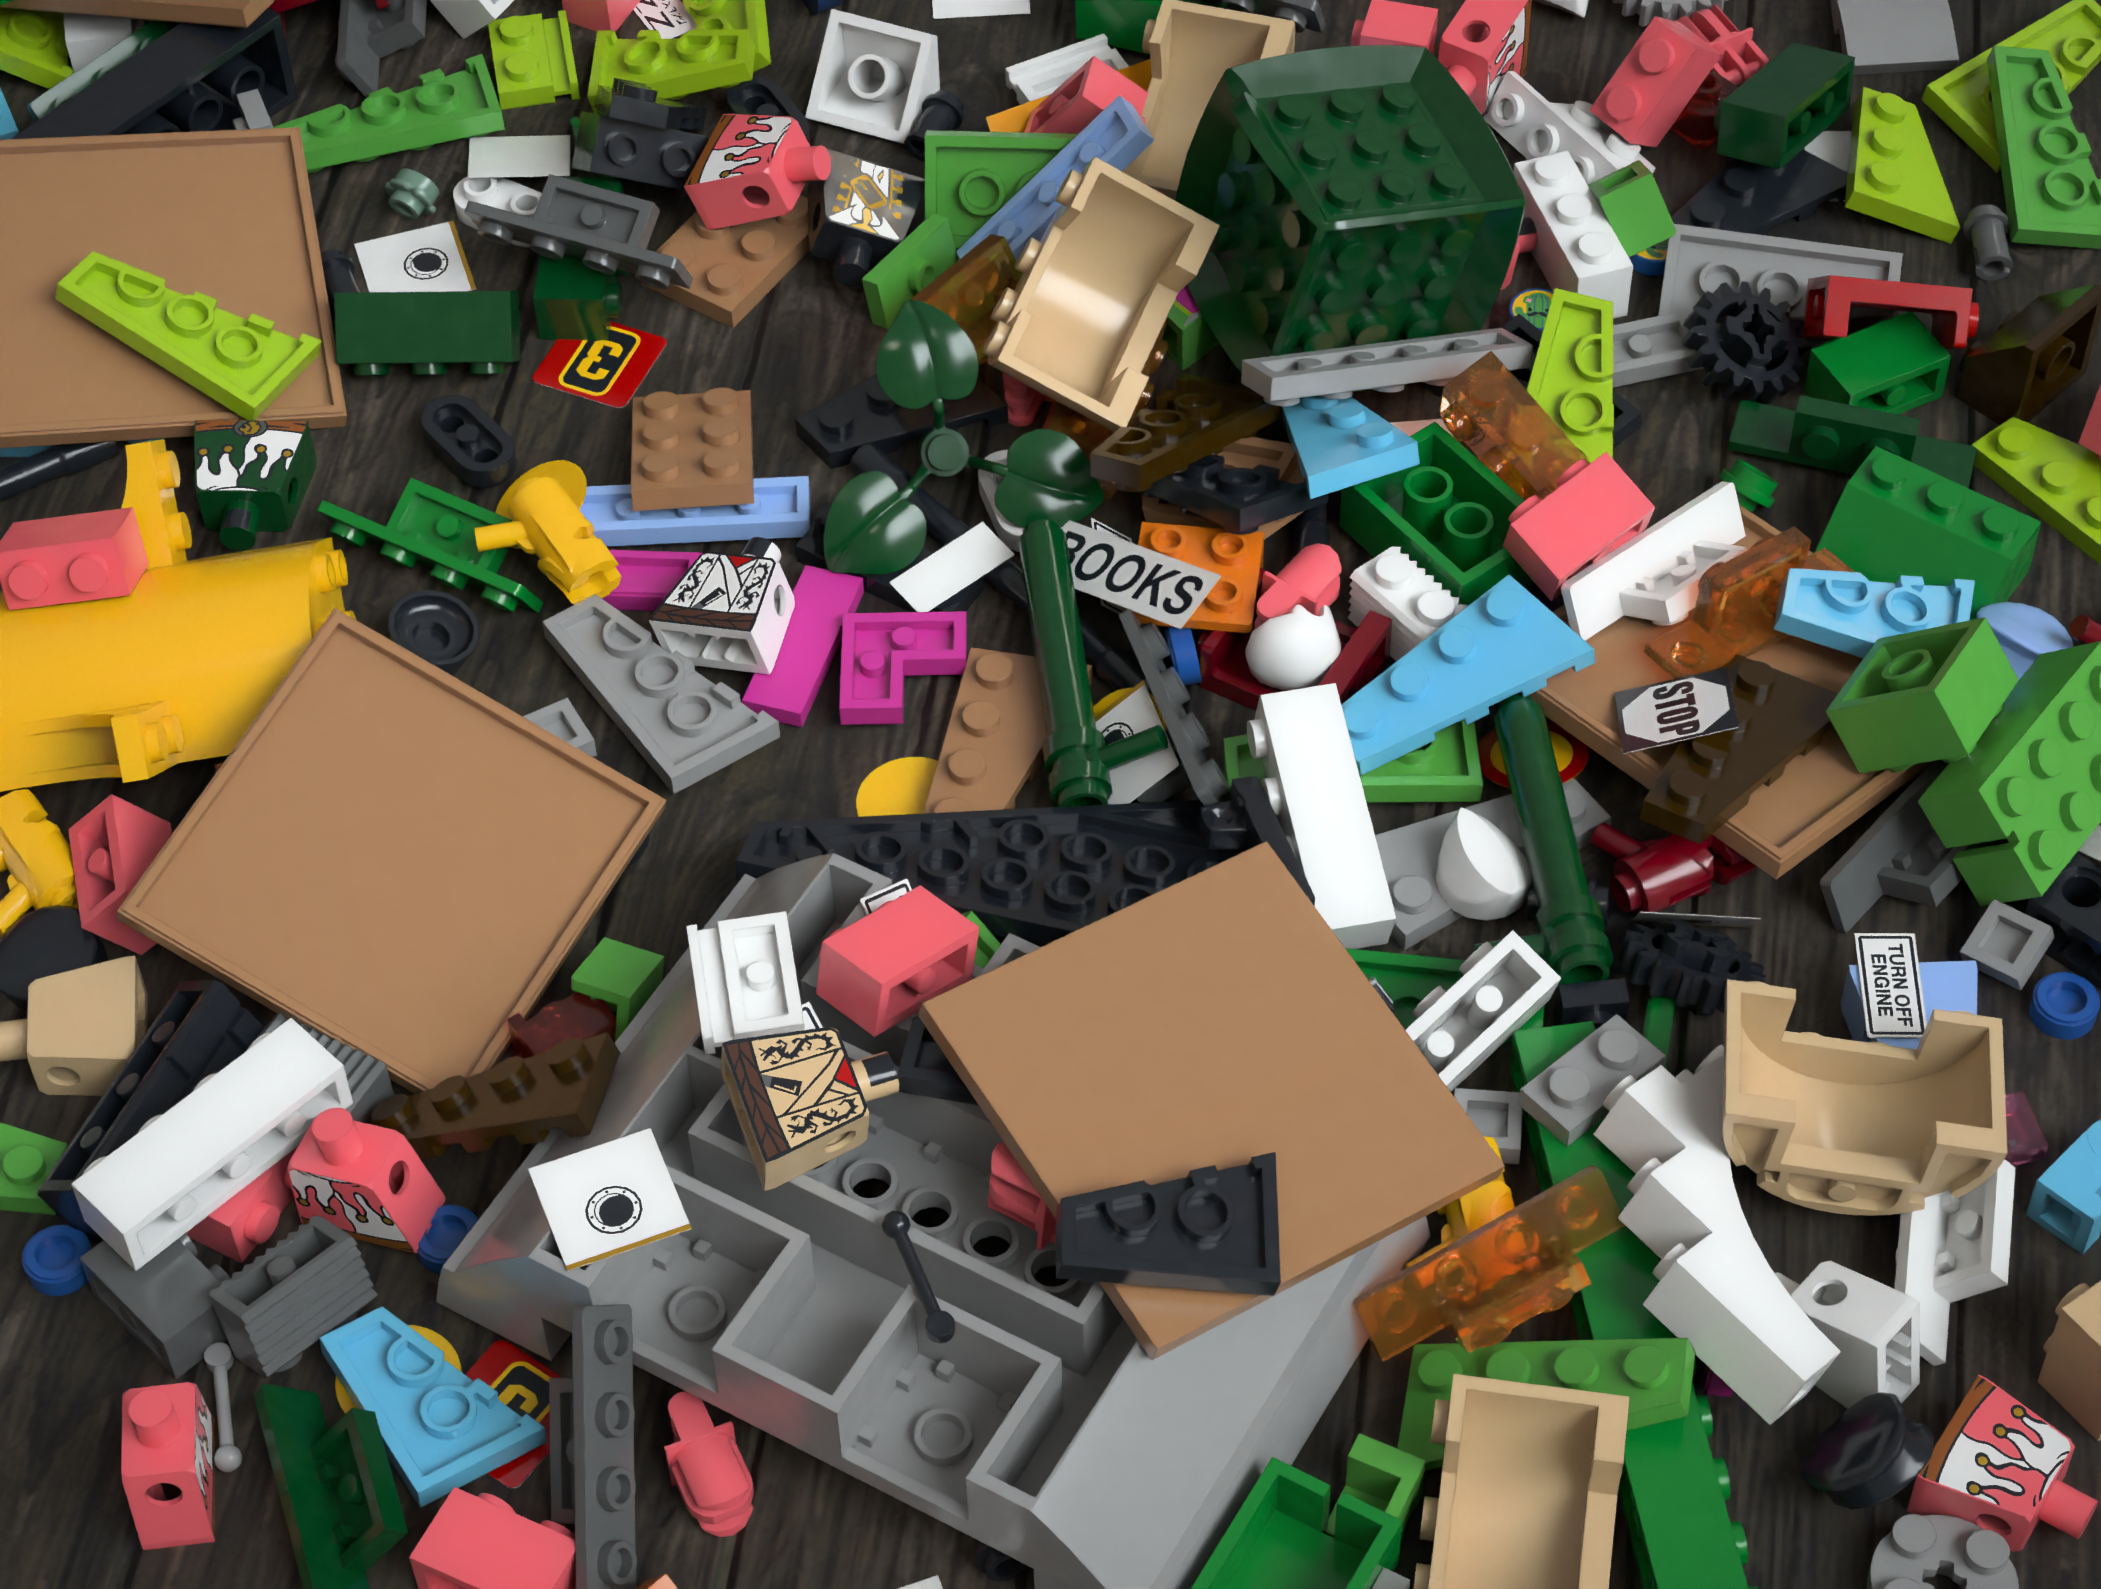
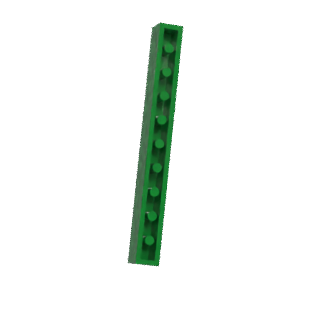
M1593 1021L1514 1031L1509 1071L1515 1092L1520 1093V1089L1593 1033L1595 1031ZM1522 1108V1122L1578 1340L1677 1338L1642 1305L1660 1282L1652 1274L1659 1263V1256L1618 1219V1216L1634 1196L1627 1186L1636 1174L1593 1135L1605 1118L1567 1147ZM1694 1360L1693 1376L1695 1375V1372H1696V1361H1695V1360ZM1693 1384L1691 1386L1688 1416L1626 1431L1624 1462L1618 1496L1642 1589H1759L1758 1586L1748 1587L1742 1566L1748 1562L1745 1532L1740 1521L1730 1522L1725 1501L1730 1498V1482L1727 1467L1722 1457H1712L1707 1439L1711 1438L1713 1434L1710 1405L1705 1395H1695Z

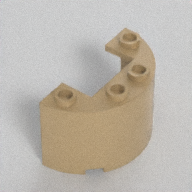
M1163 0L1157 19H1149L1147 21L1142 44L1143 53L1150 54L1152 73L1142 117L1145 118V125L1154 141L1122 172L1175 200L1191 141L1206 105L1225 70L1268 57L1294 53L1295 21L1178 0Z
M1094 157L1081 174L1073 169L1070 170L1055 198V201L1061 205L1041 240L1038 241L1031 237L1023 248L1015 265V269L1023 274L1015 290L1007 287L999 298L991 315V319L996 321L997 324L990 333L982 353L988 356V364L1112 432H1116L1120 427L1127 426L1149 377L1143 375L1141 371L1177 294L1197 276L1220 225Z
M1727 979L1724 1007L1723 1140L1729 1157L1736 1167L1746 1165L1757 1174V1186L1783 1200L1819 1211L1863 1216L1893 1215L1924 1210L1926 1197L1950 1190V1194L1955 1198H1959L1984 1183L2000 1167L2007 1155L2003 1025L2001 1018L1974 1015L1967 1011L1933 1009L1918 1048L1915 1050L1890 1046L1882 1042H1860L1825 1037L1813 1032L1797 1033L1785 1031L1796 1001V989L1772 986L1759 981L1744 982Z
M1453 1374L1450 1401L1435 1400L1431 1443L1445 1445L1439 1498L1424 1497L1420 1540L1434 1542L1431 1565L1416 1564L1413 1589H1609L1617 1494L1624 1462L1629 1396Z

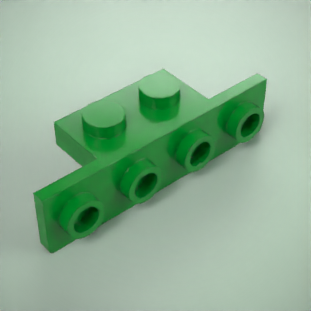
M410 478L386 527L324 500H321L316 510L333 523L330 533L335 537L358 548H363L366 540L382 546L379 553L381 556L410 570L413 569L416 561L433 568L430 573L432 578L453 589L463 591L466 583L483 589L480 597L502 610L514 613L518 604L539 613L544 603L523 585L497 574L510 547L478 551L474 528L512 522L511 519L416 479Z

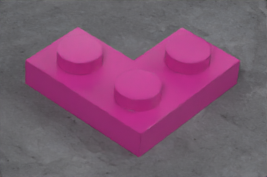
M966 611L843 613L839 704L841 725L903 724L905 676L963 675L967 663Z

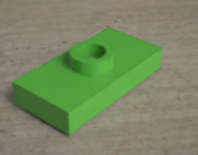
M932 213L862 278L872 324L889 329L904 302L908 300L919 301L958 262L949 218Z

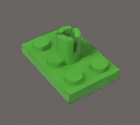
M927 130L925 133V220L932 213L949 218L955 249H959L1078 134Z

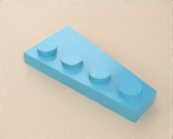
M1507 575L1342 704L1359 774L1364 775L1434 741L1435 732L1458 721L1464 720L1467 725L1488 715L1489 706L1520 692L1524 698L1546 687L1548 678L1572 667L1576 673L1596 663L1594 648L1513 577Z

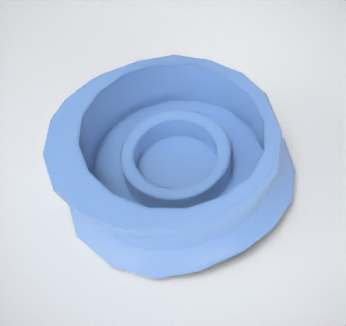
M2000 602L1982 607L1976 614L1977 619L1986 617L2018 680L2040 654L2073 647V641L2064 626L2055 617L2040 608L2023 603Z

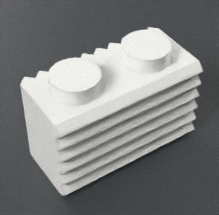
M1392 546L1355 569L1351 574L1350 578L1353 581L1349 585L1352 587L1349 594L1352 597L1348 601L1351 603L1348 609L1351 613L1347 618L1357 627H1359L1370 610L1391 618L1390 656L1398 661L1464 610L1467 605L1458 604L1459 597H1451L1450 590H1442V583L1433 582L1434 576L1425 575V568H1417V561L1409 560V554H1401V547Z

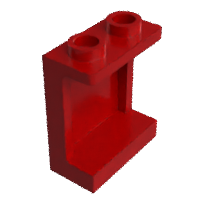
M1834 275L1808 278L1802 337L1818 339L1846 338L1850 306L1930 314L1932 316L1931 334L1946 350L1965 349L1967 338H1974L1977 331L1979 305L1977 302H1971L1973 291L1971 288Z

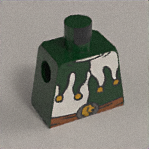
M195 420V488L205 528L210 531L220 532L219 539L221 543L227 548L236 551L251 549L255 545L257 532H285L290 529L317 467V458L308 421Z

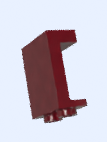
M1260 568L1252 631H1254L1255 619L1258 616L1256 607L1261 597L1263 573L1268 571ZM1370 610L1357 629L1335 621L1341 642V652L1321 682L1316 686L1336 683L1342 705L1378 677L1390 659L1391 618ZM1204 630L1196 647L1197 657L1200 660L1201 688L1255 711L1257 710L1260 695L1289 691L1260 683L1250 672L1245 649L1252 631L1249 633Z

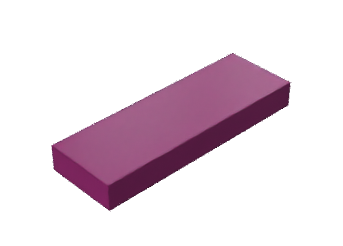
M805 565L793 591L795 607L774 668L770 675L754 674L742 699V703L757 714L763 710L780 723L803 727L842 642L843 613H855L864 594L863 578Z

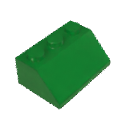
M1875 446L1846 484L1814 554L1842 572H1858L1872 582L1896 583L1900 575L1922 577L1924 585L1950 586L1954 579L1975 580L1970 620L1977 619L1976 614L1982 607L1992 603L2007 602L2029 572L2041 521Z

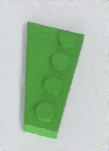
M1688 1338L1414 1344L1398 1449L1426 1460L1424 1479L1427 1478V1470L1443 1467L1445 1445L1431 1443L1435 1400L1450 1401L1453 1374L1629 1396L1626 1431L1686 1417L1689 1412L1695 1350Z

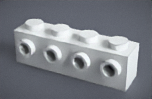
M1336 683L1260 695L1254 720L1247 721V738L1250 752L1254 759H1263L1267 778L1261 780V786L1315 896V908L1345 948L1359 949L1387 944L1396 921V916Z
M1513 930L1495 947L1488 941L1482 944L1459 968L1464 974L1459 981L1447 992L1441 986L1436 987L1411 1013L1417 1020L1406 1029V1032L1450 1092L1497 1050L1514 1031H1517L1550 1000L1561 979Z
M292 1018L288 1019L273 1032L259 1036L245 1053L220 1072L208 1075L202 1079L187 1097L164 1114L149 1119L141 1127L138 1134L110 1155L92 1162L82 1176L71 1183L84 1221L137 1271L298 1147L312 1121L321 1112L330 1108L347 1109L351 1106L353 1100L344 1065Z

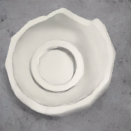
M1296 605L1290 614L1270 618L1252 631L1245 654L1250 672L1260 683L1281 690H1295L1316 686L1321 682L1339 656L1341 642L1333 615L1328 606H1322L1320 608V616H1315L1309 613L1302 605Z

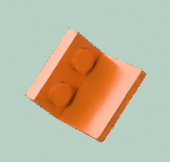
M1150 522L1141 523L1139 546L1222 576L1183 628L1249 633L1252 631L1260 568H1263L1264 532L1256 531L1250 534H1233L1221 528ZM1132 611L1141 624L1153 622L1158 626H1170Z

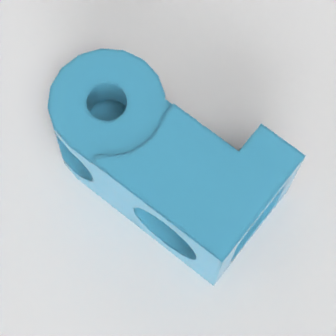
M2101 1119L2092 1124L2037 1180L2026 1212V1216L2082 1255L2099 1238L2101 1233Z

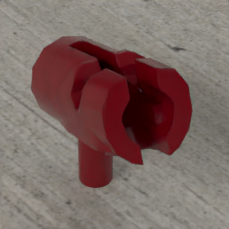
M1602 822L1595 829L1590 841L1591 845L1617 859L1613 866V876L1609 879L1610 892L1615 903L1623 912H1631L1635 916L1639 912L1659 913L1693 896H1703L1711 892L1712 885L1710 880L1716 881L1720 885H1727L1752 873L1755 869V865L1712 834L1701 844L1674 833L1662 840L1652 839L1638 842L1607 823Z

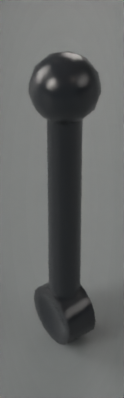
M891 1211L885 1215L882 1221V1230L889 1238L895 1239L928 1316L925 1322L927 1337L934 1343H946L952 1339L955 1333L954 1318L950 1313L941 1311L909 1238L908 1231L911 1226L909 1218L901 1211Z

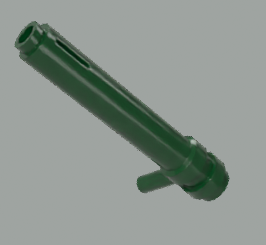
M1046 519L1035 520L1024 527L1018 544L1047 732L1042 748L1046 771L1050 773L1047 779L1050 801L1056 807L1107 805L1108 799L1113 793L1109 771L1167 749L1168 740L1163 728L1160 725H1156L1105 745L1104 735L1096 729L1066 533L1054 521Z
M1522 694L1512 695L1500 702L1494 716V725L1539 906V911L1536 914L1538 933L1519 937L1542 959H1545V962L1561 977L1558 985L1607 980L1610 976L1609 968L1613 962L1609 939L1604 934L1605 925L1600 904L1595 898L1591 897L1544 711L1540 704L1535 702L1532 697L1526 696L1523 698ZM1502 940L1491 941L1489 943L1493 947H1495ZM1484 943L1474 944V952Z

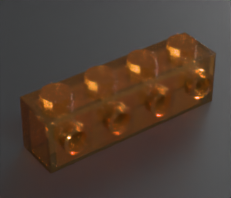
M1492 351L1444 385L1440 414L1447 429L1456 439L1465 441L1479 457V460L1525 501L1534 495H1537L1542 501L1559 487L1556 485L1558 478L1579 460L1584 459L1588 464H1591Z

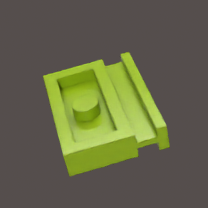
M566 10L558 11L557 18L542 19V14L540 13L495 19L488 24L501 110L556 102L555 96L571 94L572 100L580 99Z

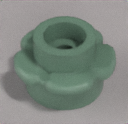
M405 168L399 171L395 179H391L390 182L386 183L385 190L390 197L388 203L401 216L417 220L420 214L432 216L435 213L436 208L433 204L440 192L438 187L423 174Z

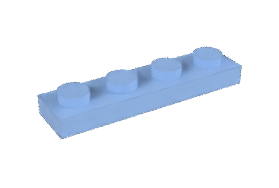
M1119 95L956 251L959 258L963 257L997 291L1018 271L1015 269V265L1028 240L1031 237L1038 241L1041 240L1061 205L1055 201V198L1071 169L1081 174L1094 157H1097L1123 171L1154 141L1134 106Z
M809 476L755 478L753 504L633 511L631 484L588 486L580 511L593 525L595 530L593 534L596 538H600L606 547L750 540L753 537L765 539L803 537L811 528Z

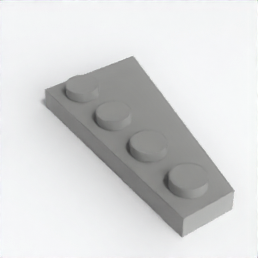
M1674 224L1676 233L1668 238L1658 316L1684 310L1687 311L1689 316L1693 311V307L1707 291L1714 293L1721 283L1726 282L1734 292L1740 283L1745 281L1748 282L1753 295L1758 296L1765 287L1770 289V302L1775 306L1787 301L1790 306L1785 315L1789 320L1801 319L1804 321L1808 278L1834 275L1900 282L1903 253ZM1850 306L1849 318L1894 315L1895 310ZM1727 316L1716 319V323L1721 324Z
M596 594L542 621L547 641L673 794L780 738L778 720L763 710L758 714L741 703L739 693L723 682L715 685L695 671L694 662L678 651L671 654L652 640V633Z
M1573 778L1562 785L1580 850L1590 844L1591 837L1600 823L1611 824V816ZM1511 794L1465 808L1485 818L1499 828L1515 843L1527 859ZM1458 810L1375 835L1396 916L1391 936L1404 950L1463 917V915L1453 911V908L1443 899L1436 883L1437 863L1442 841Z

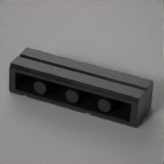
M216 980L181 981L38 1189L37 1195L53 1211L63 1215V1220L70 1227L82 1231L89 1239V1242H101L103 1239L84 1221L71 1183L81 1177L92 1162L110 1155L138 1134L141 1127L149 1119L164 1114L187 1097L202 1079L208 1075L220 1072L245 1053L265 1028L248 1009L239 1006L241 1002L223 983Z

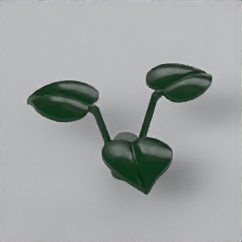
M908 300L902 305L896 319L880 343L876 354V376L884 394L899 406L918 409L932 402L933 430L927 432L921 438L917 448V456L921 466L917 468L916 473L900 492L894 481L887 474L880 471L861 473L851 478L842 486L830 506L825 522L823 550L826 566L834 573L881 575L896 572L912 563L924 546L927 527L922 511L907 500L916 492L930 473L943 477L952 476L961 471L966 465L1003 476L994 495L996 508L1008 521L1022 528L1030 522L1041 519L1054 521L1058 524L1059 528L1063 527L1069 520L1073 522L1080 521L1101 504L1104 492L1097 479L1091 477L1090 463L1082 449L1067 435L1055 430L1036 429L1016 438L1007 452V466L969 455L968 445L963 436L955 430L945 428L943 399H961L972 392L978 377L979 364L977 353L968 335L950 316L927 303L918 300Z

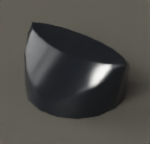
M434 590L410 592L397 600L389 612L388 639L450 675L456 673L469 659L479 641L480 626L474 612L462 600L446 592Z

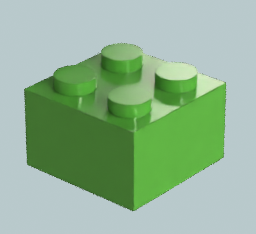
M1986 617L1877 639L1830 704L1826 713L1860 774L1889 769L1891 772H1900L1918 763L1936 760L1952 763L1969 755L1976 748L1977 741L1992 719L2001 712L2002 704L2019 680Z

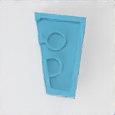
M1319 395L1301 397L1300 402L1296 405L1282 406L1283 424L1293 452L1297 453L1299 469L1302 477L1306 478L1310 499L1420 464L1416 440L1352 397L1328 399Z
M1789 568L1781 583L1773 629L1864 658L1879 638L1969 621L1975 580L1954 579L1950 586L1924 585L1923 578L1918 576L1900 575L1896 583L1869 581L1858 572Z
M380 1307L319 1337L322 1354L357 1409L375 1412L387 1456L420 1508L450 1493L454 1487L460 1488L547 1443L544 1426L528 1414L521 1417L498 1399V1392L478 1378L473 1381L445 1360L442 1350L384 1307Z

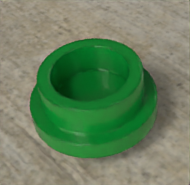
M1736 459L1730 470L1723 468L1719 475V478L1724 482H1730L1735 485L1739 505L1749 511L1754 512L1758 504L1771 508L1775 501L1771 495L1778 483L1764 472L1741 459Z

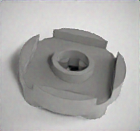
M1909 1514L1898 1519L1892 1531L1879 1542L1871 1561L1866 1587L1867 1589H1935L1933 1585L1923 1582V1579L1935 1577L1936 1574L1952 1578L1961 1589H2019L2016 1569L2009 1558L2010 1547L2006 1540L1997 1532L1982 1529L1972 1522L1953 1516Z

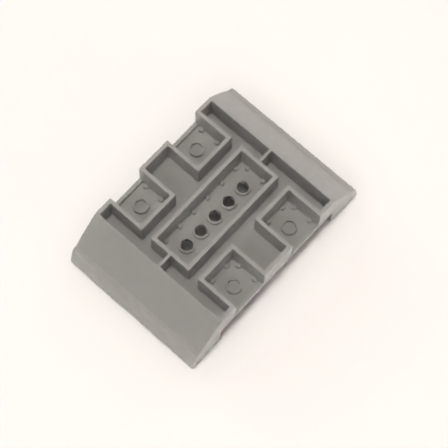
M835 853L803 859L775 869L757 879L744 874L702 930L718 928L717 921L786 911L801 1005L809 1002L823 1028L832 1027L839 1031L850 1062L887 1051L898 1073L913 1019L911 1016L880 1035L873 1037L816 994L820 963L819 953L822 941L828 938L834 931L846 928L867 916L860 899L891 886L892 879ZM1009 933L985 968L974 964L972 979L1040 947ZM688 947L615 1042L620 1051V1056L590 1135L570 1138L564 1127L548 1129L549 1134L545 1140L537 1143L443 1265L438 1281L436 1302L552 1361L572 1333V1310L575 1306L628 1304L632 1309L633 1364L1033 1568L1035 1589H1191L1270 1459L1274 1457L1290 1466L1293 1464L1406 1278L1407 1274L1404 1265L1420 1255L1431 1235L1425 1216L1160 1357L1151 1360L1099 1282L1070 1279L1063 1285L1048 1287L1034 1279V1275L1040 1269L1056 1265V1244L1050 1241L1041 1251L1036 1249L1038 1232L987 1207L989 1177L992 1174L991 1156L997 1143L1003 1140L979 1105L902 1092L868 1101L866 1104L870 1117L868 1136L864 1143L828 1161L819 1168L812 1169L776 1188L764 1191L721 1074L722 1046L715 1047L714 1054L705 1055L690 948ZM651 1128L692 1229L567 1271L528 1169ZM871 1178L883 1180L890 1186L884 1194L875 1198L860 1197L852 1191L854 1186L860 1181ZM929 1207L943 1209L950 1216L946 1222L936 1227H923L912 1220L919 1210ZM891 1211H901L909 1218L911 1226L908 1235L941 1311L950 1313L954 1318L955 1333L952 1339L946 1343H934L927 1337L925 1322L928 1316L895 1239L889 1238L882 1230V1221L885 1215ZM989 1236L1003 1238L1010 1244V1248L1005 1253L995 1257L982 1256L973 1249V1246L978 1240Z

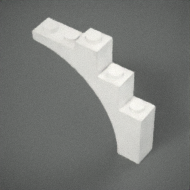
M1719 1045L1701 1062L1694 1075L1688 1069H1685L1674 1077L1660 1065L1638 1081L1632 1075L1627 1076L1610 1092L1603 1102V1106L1610 1112L1593 1135L1636 1174L1627 1186L1634 1196L1618 1216V1219L1662 1259L1652 1272L1660 1282L1642 1305L1677 1338H1688L1695 1350V1355L1771 1425L1807 1395L1841 1351L1813 1324L1789 1295L1765 1259L1742 1212L1732 1178L1730 1157L1723 1140L1724 1046Z

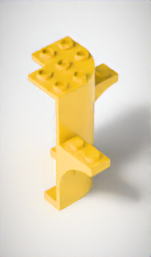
M164 439L125 445L127 482L121 509L133 507L149 562L148 567L131 594L9 610L3 590L0 591V792L95 778L119 777L122 778L123 783L149 779L178 763L229 755L334 608L356 620L354 612L352 610L345 611L341 587L348 585V571L342 550H334L332 537L187 560L185 549L191 548L192 535L185 512H178L174 488L180 486V470L175 453L172 450L166 451Z

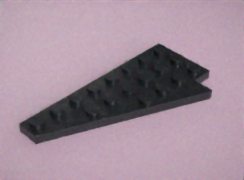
M1200 800L756 822L737 859L736 881H740L744 874L757 879L775 869L800 860L835 853L892 879V885L908 879L912 890L921 885L960 914L972 911L993 935L1006 938L1011 933L1028 942L1045 946L1228 860L1240 852L1234 849H1208L1199 830L1200 808L1204 806Z

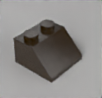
M2092 284L2038 296L2022 311H2013L2008 314L2000 324L1997 332L1983 343L1980 341L1975 342L1964 354L1959 365L1962 378L1957 399L1998 425L2003 424L2012 417L2027 423L2086 373L2101 315V285Z

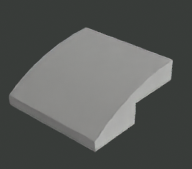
M1830 0L1834 34H1840L1842 54L1855 57L1853 75L1955 69L1959 61V55L1948 0Z

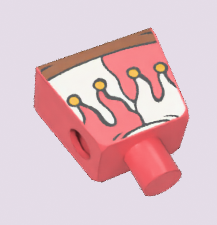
M1465 0L1441 36L1438 61L1454 77L1482 115L1488 113L1492 98L1507 71H1515L1522 78L1526 74L1532 0Z
M723 114L684 188L707 230L783 216L793 210L806 182L826 180L829 177L831 158L824 146H810L798 121L792 117Z
M343 1108L327 1109L314 1118L288 1165L287 1171L302 1224H308L310 1217L321 1216L356 1240L414 1254L417 1253L418 1244L426 1229L427 1233L432 1226L430 1222L437 1209L443 1206L446 1200L443 1192L404 1135L393 1129L354 1121L351 1114Z
M1978 1375L1935 1445L1931 1459L1917 1475L1907 1511L1921 1516H1953L1972 1522L1982 1529L1992 1530L2000 1534L2009 1545L2010 1551L2013 1552L2021 1551L2040 1520L2079 1539L2087 1527L2098 1501L2062 1482L2075 1449L2071 1439L1993 1382Z
M183 1382L132 1388L125 1391L122 1395V1483L143 1550L215 1542V1422L195 1383ZM161 1483L173 1484L179 1487L182 1493L175 1499L167 1500Z

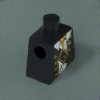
M826 148L831 158L830 175L826 180L809 181L807 188L809 251L815 257L835 263L834 277L839 283L850 287H857L863 285L862 278L904 240L925 190V179Z

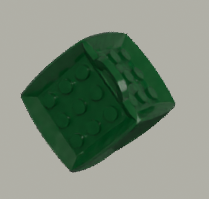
M1398 45L1343 46L1314 49L1268 57L1227 68L1199 121L1186 155L1175 198L1176 202L1220 225L1197 276L1187 285L1206 323L1241 373L1242 360L1481 330L1506 277L1519 237L1526 206V200L1518 180L1495 135L1482 114L1454 77L1426 47ZM1370 388V389H1363V390H1355V391H1353V392H1361V391H1367V390H1373V389Z

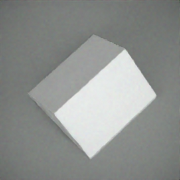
M831 9L805 118L904 144L905 138L911 133L923 113L922 104L925 98L940 90L937 36Z

